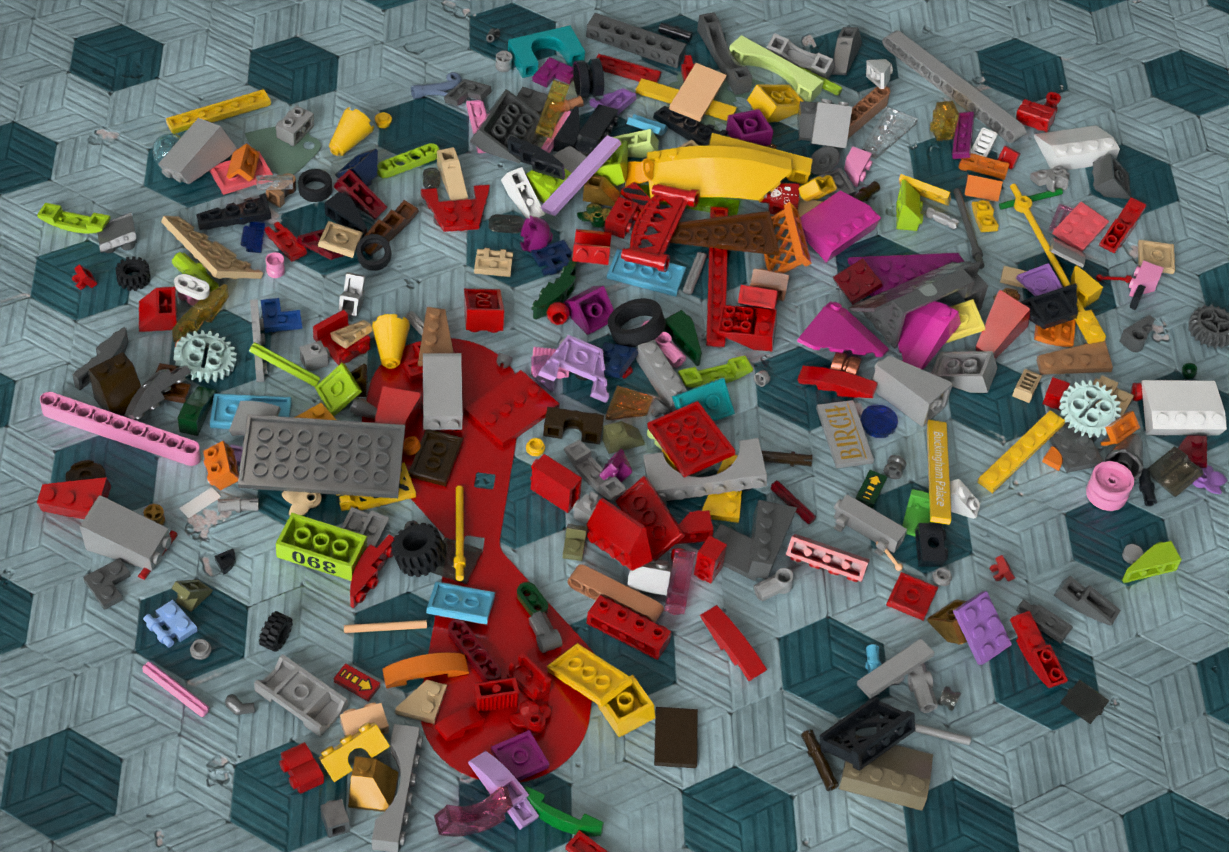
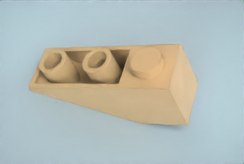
M455 148L437 150V167L450 201L468 199Z

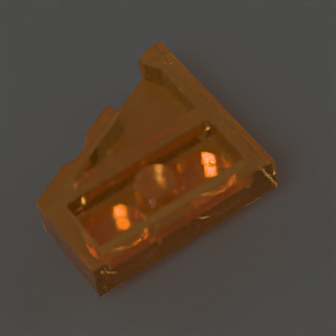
M617 386L605 419L615 420L647 416L653 396Z

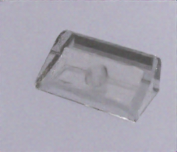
M256 175L257 190L293 189V175Z

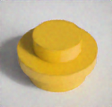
M381 112L375 116V123L378 127L387 128L392 122L390 114Z
M532 438L526 444V452L531 456H540L545 451V444L539 438Z

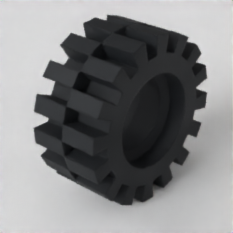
M132 256V259L126 257V261L122 259L120 260L121 264L117 263L115 268L118 285L122 286L123 289L127 287L128 291H131V288L137 291L139 287L141 290L143 285L146 287L148 282H150V269L146 260L142 261V258L138 257L136 259V256ZM130 272H139V274L134 276L127 275Z
M278 611L272 612L271 616L269 615L268 621H265L264 628L262 627L261 629L262 633L259 635V644L274 652L279 651L282 648V644H285L286 638L288 639L289 637L288 634L291 632L293 619Z

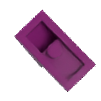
M622 449L608 460L600 472L599 476L604 481L609 476L611 478L615 476L622 483L632 473V468Z

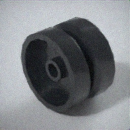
M599 58L590 59L588 63L584 60L574 61L573 80L577 97L586 98L590 93L594 97L604 94V73Z

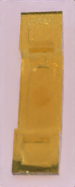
M553 80L535 131L536 134L552 138L570 85Z

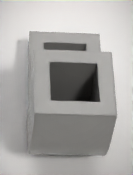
M346 273L344 292L340 295L338 312L345 310L348 315L357 316L359 314L365 295L366 275Z

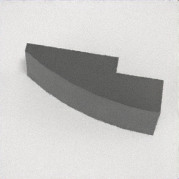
M1071 576L1061 582L1054 596L1074 610L1110 626L1121 611L1089 585L1085 588Z

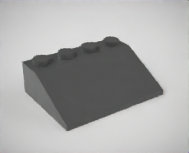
M505 89L486 115L470 142L483 152L520 163V156L509 153L507 139L513 136L533 144L547 119Z

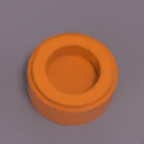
M411 436L404 439L403 453L405 455H413L419 451L421 443L417 437Z

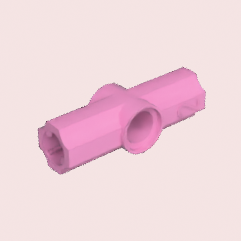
M662 332L654 339L672 367L678 368L686 361V356L671 341L670 334Z

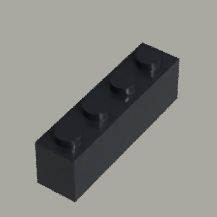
M598 104L578 134L576 150L590 154L607 135L612 134L614 126L617 127L619 122V116H617L618 109Z

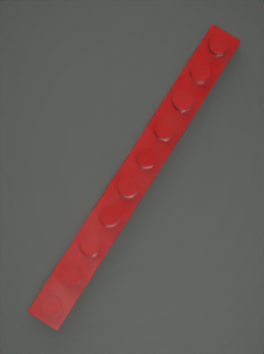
M710 208V218L728 216V208ZM709 247L706 346L725 347V337L718 335L717 329L722 305H726L727 249Z

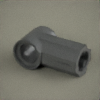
M539 611L529 617V623L536 635L537 645L542 653L562 647L561 636L557 629H553L545 612Z

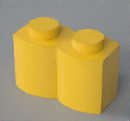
M818 176L800 186L799 194L805 201L819 200L835 191L837 186L832 176Z

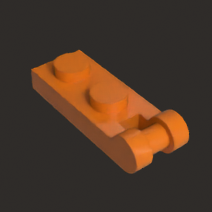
M971 153L970 158H961L958 168L962 171L971 170L1005 180L1009 163Z

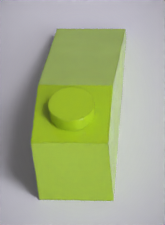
M1172 541L1158 542L1147 550L1126 570L1122 579L1123 583L1177 571L1182 559Z

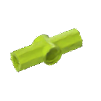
M178 252L172 259V265L182 274H187L207 282L210 288L209 296H213L219 289V285L207 274L205 267L199 262L196 264L185 253Z

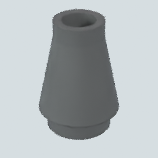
M355 398L350 412L354 413L355 416L375 420L377 408L363 398Z

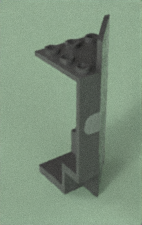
M971 261L951 262L850 306L848 309L850 311L863 312L864 316L873 323L875 329L895 349L898 346L907 313L956 291L965 301L973 299L979 311L982 308L988 285L977 274L981 261L971 263Z

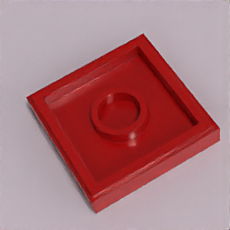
M901 572L886 606L924 621L938 587Z

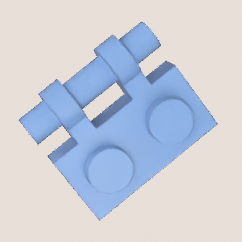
M174 600L155 610L158 618H153L150 614L144 617L148 629L154 631L158 636L157 639L168 648L174 645L172 640L174 637L181 642L197 632V626ZM165 625L169 630H163L161 626Z

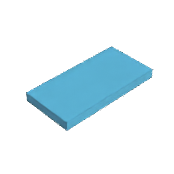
M617 249L608 271L607 279L677 297L686 267L670 263L667 272H661L657 268L624 261V259H621L622 250Z
M214 394L210 428L230 429L240 401L273 404L281 409L278 416L290 417L292 398Z

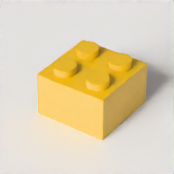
M633 675L630 676L633 683L603 707L598 705V708L618 737L655 719L654 704Z

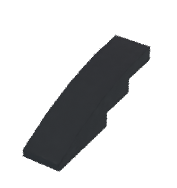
M513 136L507 139L509 153L520 156L521 162L532 165L533 171L558 179H565L564 164L553 155L525 140Z

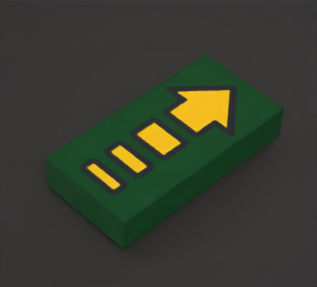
M869 470L855 499L873 508L887 481V476Z

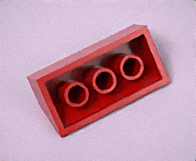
M604 498L599 499L587 523V537L589 541L632 571L653 561L645 526Z

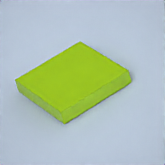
M344 363L336 367L315 387L328 411L333 416H336L362 392Z

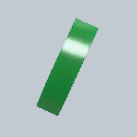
M525 786L524 789L529 794L527 800L535 809L539 818L547 824L574 835L579 830L588 837L602 835L604 822L585 813L581 820L545 804L544 794Z

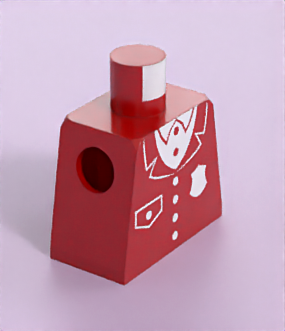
M781 183L772 192L764 195V199L760 203H768V211L773 215L785 209L784 205L788 202H791L798 210L800 184Z

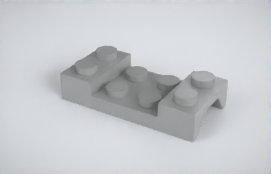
M283 654L279 657L275 669L264 680H256L254 682L255 692L270 702L274 700L303 721L306 728L319 737L348 708V701L344 696Z

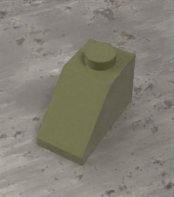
M620 421L603 426L602 441L608 454L618 452L620 449L627 450L645 445L639 429L630 424Z

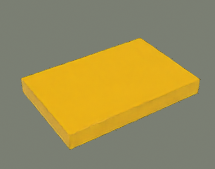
M900 175V185L902 180H906L920 196L949 206L951 201L950 192L911 177Z

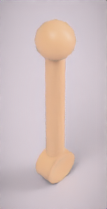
M886 548L885 553L894 563L895 569L901 571L903 569L902 564L898 563Z

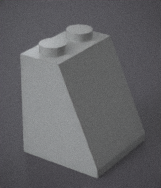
M822 99L821 102H817L810 143L846 148L852 107L847 102L839 101L837 105L831 104L832 100Z

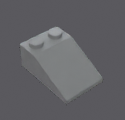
M992 351L940 352L931 374L953 383L952 387L970 393H988L997 371V364Z

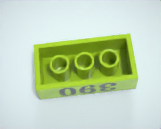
M291 513L275 543L277 558L351 581L355 567L367 549V536Z

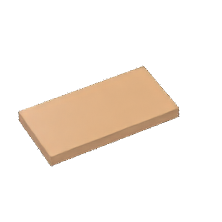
M696 63L670 104L669 110L701 122L726 80L727 75Z

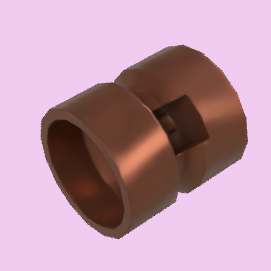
M836 352L830 369L857 375L862 359L855 356L848 358L846 353Z

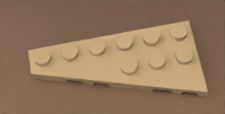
M163 216L161 222L167 227V230L203 264V267L212 273L213 277L218 279L262 278V271L251 269L250 263L236 259L237 255L216 241L212 243L208 240L206 234L194 231V226L179 216Z

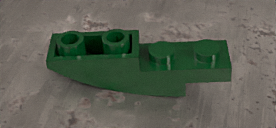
M570 260L568 265L562 268L560 278H556L554 283L548 282L547 286L541 289L539 299L535 300L532 304L533 319L537 320L546 316L547 309L554 302L564 303L572 295L576 287L577 262Z

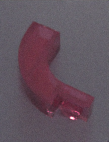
M675 549L664 611L673 615L685 614L695 552Z
M501 786L489 797L477 804L470 806L446 805L434 815L438 833L442 836L456 837L485 831L506 819L505 813L513 807L508 787Z

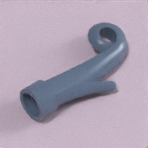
M450 72L446 76L448 82L412 85L411 95L413 99L422 98L427 95L445 96L448 92L444 91L455 88L462 81L460 74Z

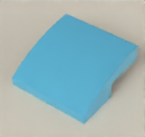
M635 114L633 118L629 117L626 123L642 130L651 129L654 134L660 136L664 135L668 130L665 124Z

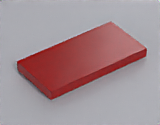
M646 476L639 479L615 500L621 511L645 526L653 560L657 561L685 537V534Z

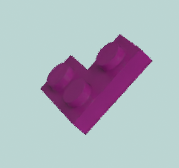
M549 57L532 76V81L546 88L555 78L571 84L573 81V67Z

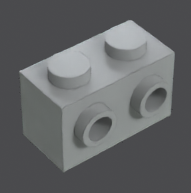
M296 105L292 110L288 111L282 120L277 122V138L295 146L314 127V113Z

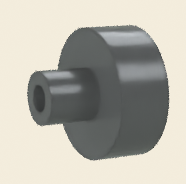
M655 398L651 403L655 407L651 412L654 417H657L660 413L666 415L670 411V408L658 398Z

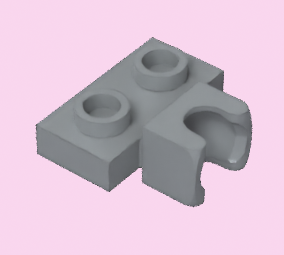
M1056 166L1053 169L1038 170L1031 173L1030 179L1036 185H1047L1046 188L1049 191L1055 192L1054 188L1067 190L1070 174L1062 167Z

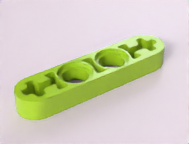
M430 143L381 161L377 164V174L381 178H389L437 159L439 147L436 144ZM418 156L420 159L414 160L412 157ZM397 162H403V163H405V164L400 166V165H397L396 163H397Z

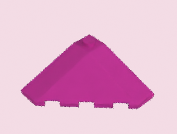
M831 301L822 308L797 340V342L813 350L828 347L830 352L843 353L844 350H851L853 354L866 355V353L873 352L876 357H883L889 351V348L847 309L843 308L841 304Z
M934 301L907 313L898 342L899 352L902 353V361L924 370L950 336L961 325L959 311Z

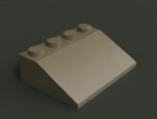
M855 735V736H856V739H858V738H860V737H863V736ZM895 745L860 771L854 769L853 764L845 761L839 789L922 811L927 800L933 754Z

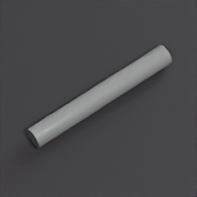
M915 723L916 731L914 732L970 745L971 737Z

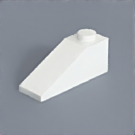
M886 59L867 60L866 77L880 89H884L893 71L892 64Z
M521 167L506 173L501 181L509 197L523 215L529 219L530 215L536 217L544 216L545 213L541 209V205L523 168Z

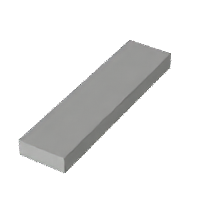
M919 639L858 680L857 686L871 699L932 658L934 651L922 639Z

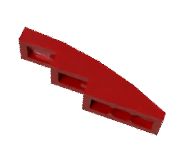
M803 365L798 376L799 384L817 385L818 390L836 391L837 396L873 398L878 386L877 382L864 377L823 367Z
M717 605L700 615L721 650L725 649L735 666L739 665L748 681L767 671V668L743 634Z

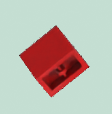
M175 287L155 288L139 300V332L177 330V297Z

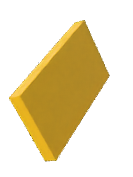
M578 643L547 666L549 673L601 707L633 683L630 676Z

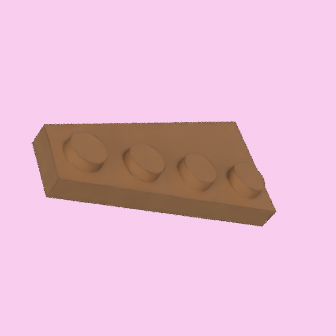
M426 308L418 366H423V353H453L445 309Z
M1105 341L1039 355L1036 360L1040 375L1112 372L1113 369Z

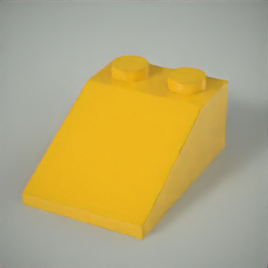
M757 84L747 99L753 110L760 109L768 123L779 122L797 114L800 101L805 102L790 85Z

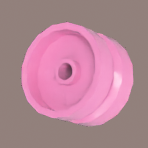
M1101 462L1095 466L1086 487V495L1094 506L1102 510H1119L1128 500L1134 486V477L1126 466L1118 462Z

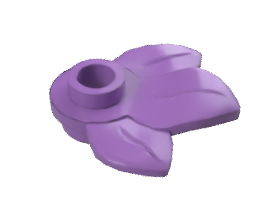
M1207 465V468H1198V472L1202 475L1193 481L1192 484L1198 488L1205 487L1211 493L1221 494L1220 486L1228 481L1227 478L1220 472H1214L1212 466Z

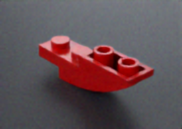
M1131 197L1118 218L1112 223L1099 246L1115 254L1137 225V221L1147 205Z
M388 535L377 548L370 544L360 557L351 580L350 607L355 608L358 603H362L367 593L377 586L379 582L378 572L384 566V562L393 556L391 544L394 541L393 536Z
M1030 611L1013 616L1010 622L1018 636L1016 642L1036 675L1048 688L1068 682L1051 645H1046Z

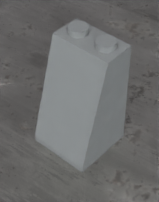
M198 118L158 165L162 169L161 172L167 178L172 177L180 183L190 184L231 156L237 150V147L221 126Z
M423 353L424 430H462L461 353Z
M889 355L876 363L874 367L876 370L871 379L878 383L875 392L920 426L924 427L928 420H932L946 407L953 385L950 381Z
M100 495L80 525L86 550L116 560L120 558L122 562L147 568L150 571H153L156 564L160 563L163 552L171 544V537L167 527Z

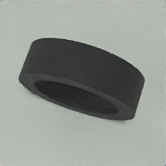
M647 298L634 299L621 304L608 318V327L613 340L618 345L637 347L640 344L656 339L663 332L666 325L659 303ZM639 316L652 317L648 323L641 327L621 329L626 322Z

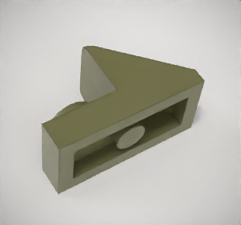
M567 525L562 558L582 561L587 526Z
M198 579L175 581L172 589L178 593L177 603L188 611H193L213 591Z

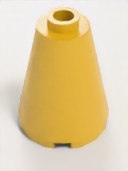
M348 107L344 110L329 143L332 154L343 156L374 131V125L371 127L369 124L371 120L358 109L352 111L349 110L351 107Z
M385 314L378 316L377 321L372 322V328L381 364L386 368L393 369L401 362L410 330V323L405 317L400 319L396 314Z

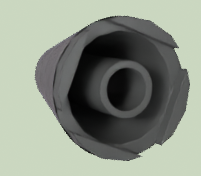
M1136 434L1129 435L1118 443L1106 456L1105 462L1113 461L1126 466L1131 471L1134 481L1137 480L1143 471L1142 439Z

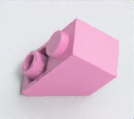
M852 146L846 157L844 170L852 184L858 187L860 181L863 182L866 177V170L869 171L873 161L870 160L872 153Z
M1143 261L1141 267L1137 266L1133 275L1136 279H1131L1128 287L1131 288L1129 296H1134L1138 285L1146 287L1143 294L1154 292L1164 268Z

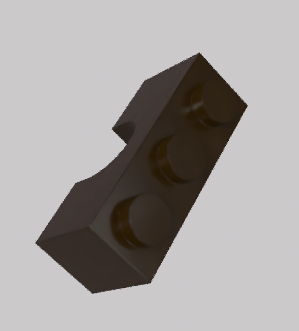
M547 407L543 436L562 439L564 431L573 428L581 432L582 442L600 445L604 415L560 409L558 407Z

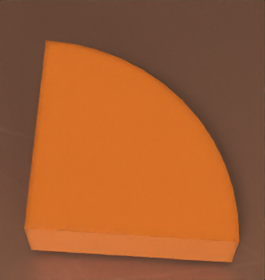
M1052 446L1042 462L1059 471L1062 465V456Z

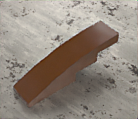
M403 200L395 211L391 209L382 221L378 219L366 235L378 234L390 242L410 223L419 210ZM373 243L366 246L363 251L372 256L383 247L380 244Z

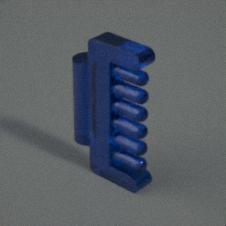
M250 222L249 227H243L240 245L246 247V252H262L265 223Z

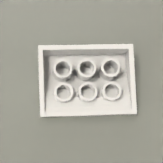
M1096 125L1034 134V138L1050 169L1056 166L1062 167L1065 170L1092 167L1093 162L1109 154L1116 159L1120 150L1114 137Z
M1141 381L1146 435H1220L1227 429L1225 410L1215 381Z

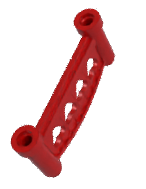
M654 184L652 187V195L654 196L638 215L631 233L630 247L622 250L621 259L657 268L661 272H667L670 264V255L665 254L687 205L690 207L697 206L700 191ZM660 201H666L671 206L661 210L657 209L660 206ZM657 213L665 219L663 221L651 222L654 219L653 215ZM650 226H653L658 232H660L652 235H645V233L648 231L647 228ZM643 239H647L653 245L639 248Z

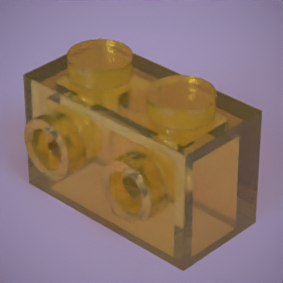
M953 101L937 102L935 110H933L930 131L933 132L937 141L951 140L954 137L959 113Z

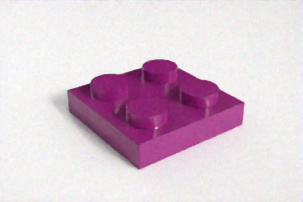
M530 730L491 747L494 757L512 773L518 782L549 768V762Z

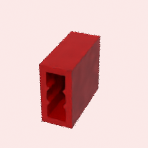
M543 454L540 459H536L532 463L531 490L569 513L573 509L575 502L580 499L582 477L546 454Z

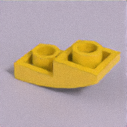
M985 200L972 202L973 214L981 233L998 231L999 225L993 216L994 209L990 202Z

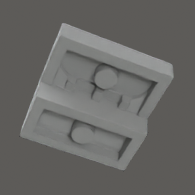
M1052 237L1050 241L1052 245L1049 251L1083 268L1086 259L1085 253Z
M240 401L229 432L232 436L245 435L247 414L278 416L281 409L279 406L264 402Z
M351 507L341 528L367 536V547L370 544L376 547L389 517L372 510L368 514Z

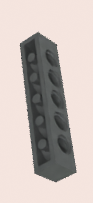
M594 13L587 24L586 37L671 67L678 68L685 57V43L598 13Z

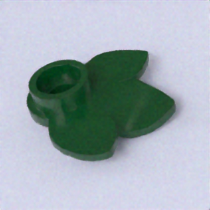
M591 203L587 205L586 211L578 212L577 217L581 221L590 222L593 227L600 228L605 226V220L611 209H602L599 204Z

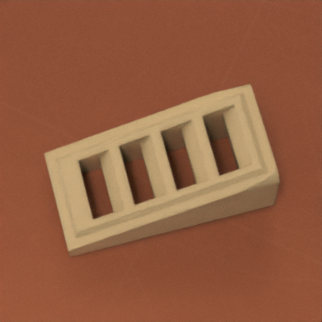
M1024 369L1012 396L1030 403L1042 375Z

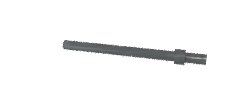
M955 188L953 192L972 248L971 254L976 262L981 261L979 269H982L985 266L982 258L983 253L978 246L959 188Z

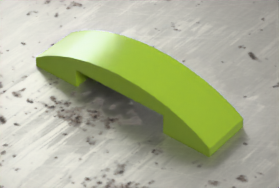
M45 203L37 214L39 219L50 225L76 233L101 232L111 219L109 215L93 213L90 217L65 212L60 205Z
M744 355L729 359L725 365L699 371L696 367L679 370L678 374L686 387L695 388L720 378H724L726 383H730L753 371V368Z

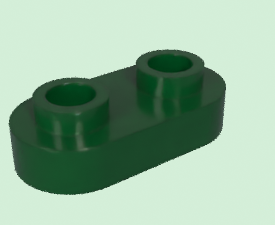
M524 582L518 586L517 598L530 616L539 611L547 614L548 602L533 583Z

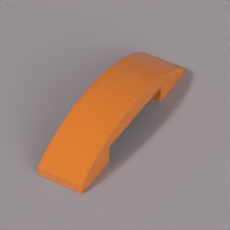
M433 653L415 656L398 661L382 669L386 688L407 685V680L447 674L449 678L469 674L465 654Z

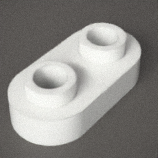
M187 274L178 275L174 279L175 289L182 294L198 300L205 299L210 294L209 284L205 281Z

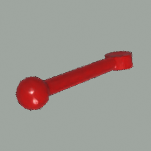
M1098 274L1096 279L1097 281L1120 280L1130 283L1132 277L1129 275L1126 277H1111Z

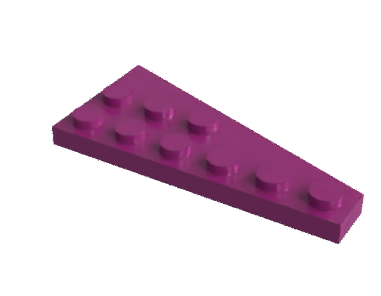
M959 253L848 258L850 266L863 258L882 282L883 287L870 294L871 297L948 263L965 262Z

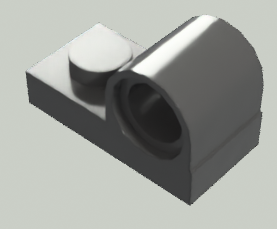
M1148 315L1123 330L1119 342L1132 352H1140L1144 347L1148 334L1153 329L1152 325L1155 319Z

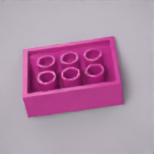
M840 190L802 215L800 219L806 242L825 262H828L873 231L881 217L866 203Z

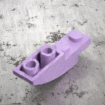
M485 751L468 762L492 798L495 796L498 798L520 830L537 820L539 815L527 800L529 794L500 761Z

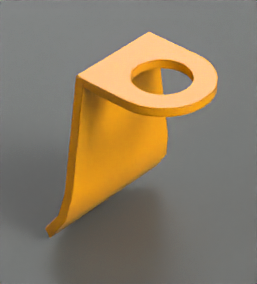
M648 158L643 159L642 162H628L625 187L633 182L641 184L651 181L653 179L654 162Z

